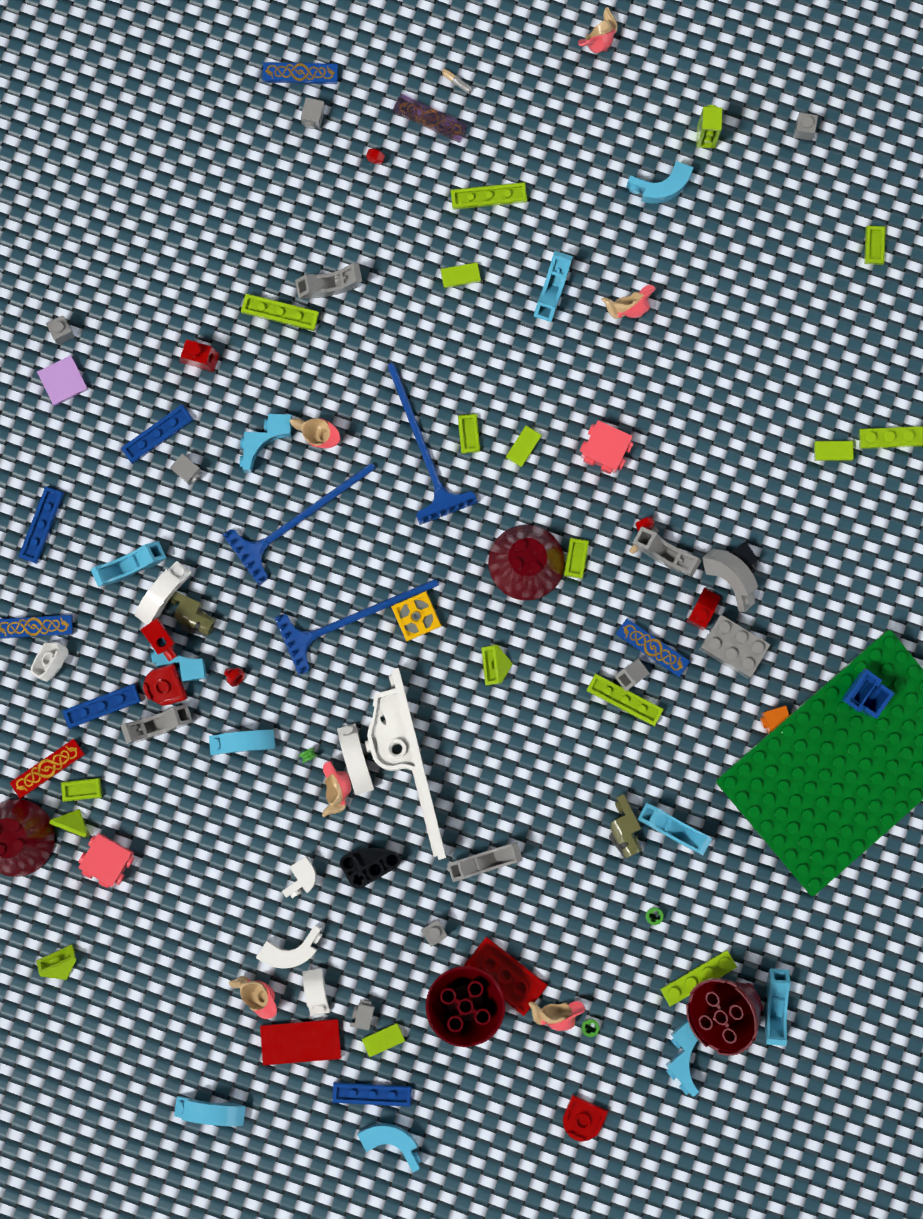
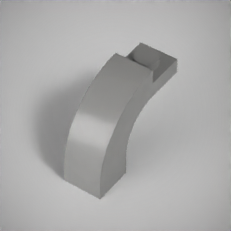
M352 263L332 273L320 275L306 274L295 280L298 298H322L345 293L357 288L356 284L362 282L359 263Z
M642 526L633 541V544L652 559L676 572H682L693 577L702 561L700 558L674 547L662 539L656 532Z
M712 549L702 557L706 575L721 577L730 584L735 593L739 612H746L755 604L753 591L758 588L753 573L741 559L732 553L719 549Z
M185 704L120 726L126 744L171 732L192 723L193 720L188 705Z

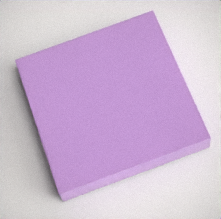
M71 355L37 371L53 406L88 390Z

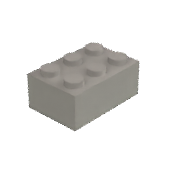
M720 615L699 650L749 679L771 644Z

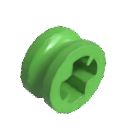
M314 747L299 754V757L303 758V764L318 757V754L314 753Z
M652 907L647 910L645 918L648 923L658 925L662 922L664 915L660 909ZM658 911L657 915H660V918L652 922L649 914Z
M586 1019L582 1023L581 1030L585 1036L594 1037L599 1032V1025L593 1019ZM591 1023H594L595 1026L593 1027L596 1028L595 1031H590L589 1033H587L585 1031L587 1030V1028H585V1025H590Z

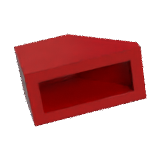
M703 588L686 622L704 630L721 596Z

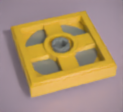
M426 591L391 606L406 642L442 627Z

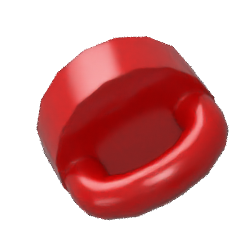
M228 668L224 671L227 677L226 682L232 687L239 685L245 677V672L240 668Z

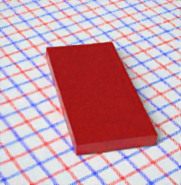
M487 936L464 964V966L476 967L490 974L499 984L505 1002L523 1016L531 1008L528 1003H535L548 986Z
M338 1019L260 1025L263 1065L341 1059Z

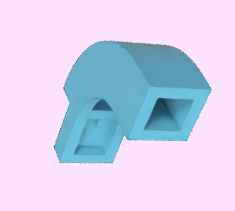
M676 161L670 176L658 183L647 182L630 175L626 188L634 194H643L642 202H666L675 198L683 191L694 167Z
M554 251L534 317L552 322L573 256Z
M177 1096L174 1116L182 1118L184 1121L199 1124L243 1126L246 1106L235 1103L205 1102Z
M379 1123L358 1131L357 1135L366 1152L379 1145L390 1144L397 1147L403 1153L412 1172L420 1169L419 1163L422 1161L418 1153H413L412 1151L418 1147V1144L405 1129L393 1124Z

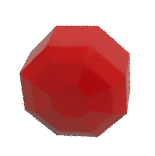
M368 149L366 158L371 163L380 165L383 163L385 155L379 150Z
M650 516L636 522L635 526L639 532L641 526L650 530L655 523Z

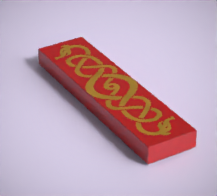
M72 739L10 782V785L18 797L22 799L79 760L85 753L76 740Z

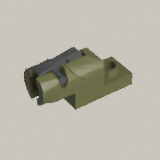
M175 592L168 602L175 605L179 602L174 617L181 624V629L202 636H209L216 619L206 614L203 610L200 612L203 606L200 602Z
M622 794L616 797L617 802H615V806L619 813L623 812L624 815L611 821L612 832L609 838L621 855L628 858L642 851L638 836L634 834L641 827L625 795Z

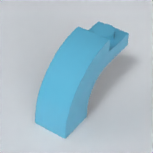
M274 730L242 731L209 736L210 755L275 749Z

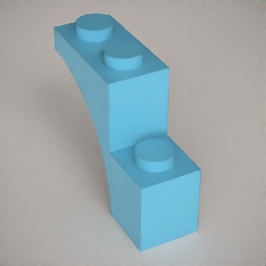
M268 414V419L264 420V431H267V433L244 432V437H241L240 447L244 449L243 456H240V467H243L244 473H252L255 459L266 445L280 438L292 437V425L289 422L292 419L291 415Z
M159 541L152 542L116 560L95 566L91 569V572L98 587L124 581L138 571L153 568L165 560L166 556Z
M164 638L158 639L161 646L166 645ZM155 650L151 652L153 664L156 663L157 667L171 663L179 664L180 667H177V672L184 683L207 679L205 661L202 658L191 659L178 655L171 661H168L163 652L159 655Z
M648 803L645 804L637 819L648 827L701 855H704L712 840L708 835L686 825Z
M769 969L766 984L767 1003L764 1013L766 1044L786 1046L787 1006L791 984L789 970Z
M687 1019L671 1033L673 1037L671 1042L678 1050L682 1047V1050L665 1065L669 1068L666 1070L673 1080L677 1078L681 1082L679 1086L686 1095L690 1093L694 1097L699 1091L691 1079L689 1062L691 1052L698 1039L692 1032Z

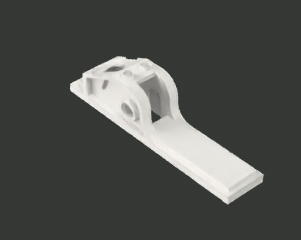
M399 668L391 669L392 674L389 675V680L392 688L395 687L396 689L375 694L372 723H369L368 740L365 741L368 753L372 754L376 764L385 770L408 769L413 772L433 856H438V860L446 858L400 670ZM384 715L385 720L382 722L380 718ZM399 744L402 746V752L395 755L392 752V748L394 745Z

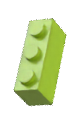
M716 105L703 107L697 124L696 148H715L722 130L721 107Z

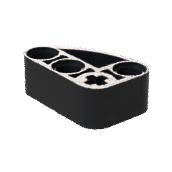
M364 848L344 855L340 860V867L351 886L360 889L397 868L401 863V857L397 852L388 849ZM391 854L396 855L398 859L397 864L394 866L387 863V857ZM347 857L354 860V866L350 869L344 866V860ZM374 864L379 865L381 868V872L377 876L372 875L370 872V868ZM356 874L363 876L362 885L354 883Z

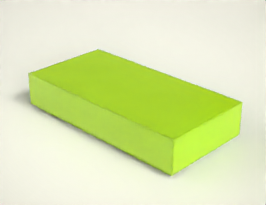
M866 226L864 264H884L886 227Z
M477 262L440 269L444 289L481 282Z
M477 414L459 415L458 425L461 454L480 452Z
M525 426L505 458L522 468L542 435Z
M853 441L814 442V461L854 460Z
M570 538L564 576L583 579L589 541Z
M100 778L61 782L63 802L102 798Z
M398 1023L362 1038V1042L369 1057L405 1042Z

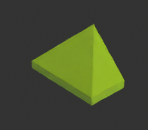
M498 645L482 647L485 686L502 683L513 663Z
M80 809L51 819L49 824L84 838H89L90 833Z
M71 944L36 960L39 975L41 977L67 980L76 962L73 945Z

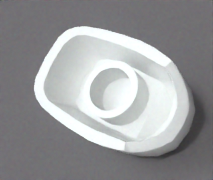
M59 642L44 643L31 666V674L45 682L53 679L69 655L66 646Z

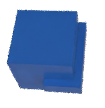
M864 668L845 693L842 701L857 712L861 711L866 716L877 719L895 693L883 684H880L882 680Z

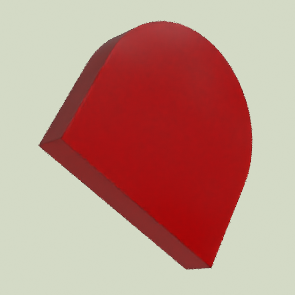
M174 663L155 668L145 677L143 683L144 693L149 700L159 705H170L188 698Z
M572 1094L563 1115L564 1129L576 1141L591 1140L599 1134L608 1110Z

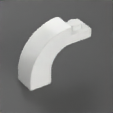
M176 561L158 577L147 591L135 612V616L146 625L159 618L168 600L191 576L192 572Z
M356 724L338 728L342 753L355 795L374 790Z
M314 925L304 942L298 948L292 950L282 949L268 940L256 958L266 965L275 968H292L301 965L318 950L312 944H317L322 937L320 933L322 928Z

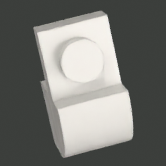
M305 856L289 867L298 881L282 891L286 898L289 896L291 898L296 897L302 892L300 890L302 887L308 893L316 883V870L309 858Z
M322 968L302 971L305 998L310 1016L330 1013Z

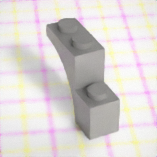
M514 842L447 863L452 882L523 861L518 843Z

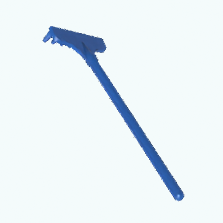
M389 363V372L434 485V498L431 504L417 512L416 516L419 525L477 504L478 501L473 492L454 494L443 487L395 364Z
M373 463L368 464L265 539L253 542L247 541L233 529L224 533L223 537L260 586L268 578L262 566V555L269 544L375 469V465Z
M436 579L315 631H301L295 628L286 614L275 617L298 675L300 676L309 670L306 654L308 647L315 639L435 588L439 585V581Z

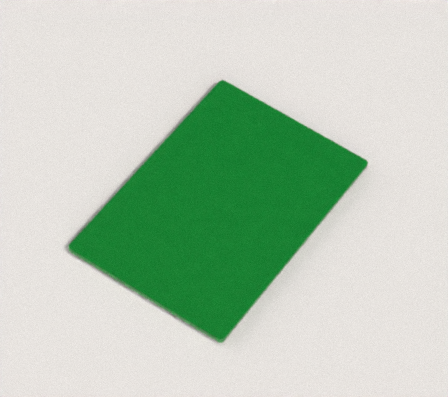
M886 630L716 780V784L811 896H815L923 800V669L891 630ZM864 668L882 680L880 684H883L895 693L877 719L866 716L861 711L857 712L842 701L843 696Z

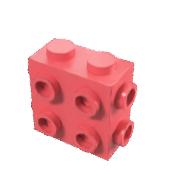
M598 420L596 425L592 424L588 431V434L591 435L588 442L584 441L580 448V451L583 452L581 458L588 465L594 466L596 464L600 466L601 470L608 474H611V472L616 473L617 469H622L626 461L623 459L625 452L629 453L634 444L631 442L633 436Z
M103 834L93 835L88 843V846H90L87 853L84 852L78 861L80 863L78 868L83 870L81 874L90 879L92 877L99 880L98 883L106 888H109V886L115 887L116 884L120 885L125 876L123 874L125 868H129L135 859L132 857L134 852Z

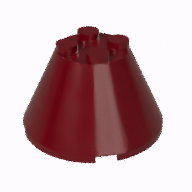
M519 525L506 530L495 540L489 553L488 566L491 578L500 591L513 599L531 601L542 598L555 589L562 578L565 560L559 542L550 532L534 525Z
M12 799L0 803V874L21 877L32 874L46 863L53 852L55 829L54 825L49 824L51 818L43 808L31 801Z
M471 966L455 967L442 973L431 985L426 998V1015L432 1030L443 1041L458 1047L475 1046L489 1040L500 1028L505 1014V999L499 984L487 972Z
M710 978L700 982L692 989L689 1003L686 1004L687 1019L692 1032L705 1047L709 1046L720 1055L733 1056L746 1051L755 1041L763 1006L758 993L751 983Z

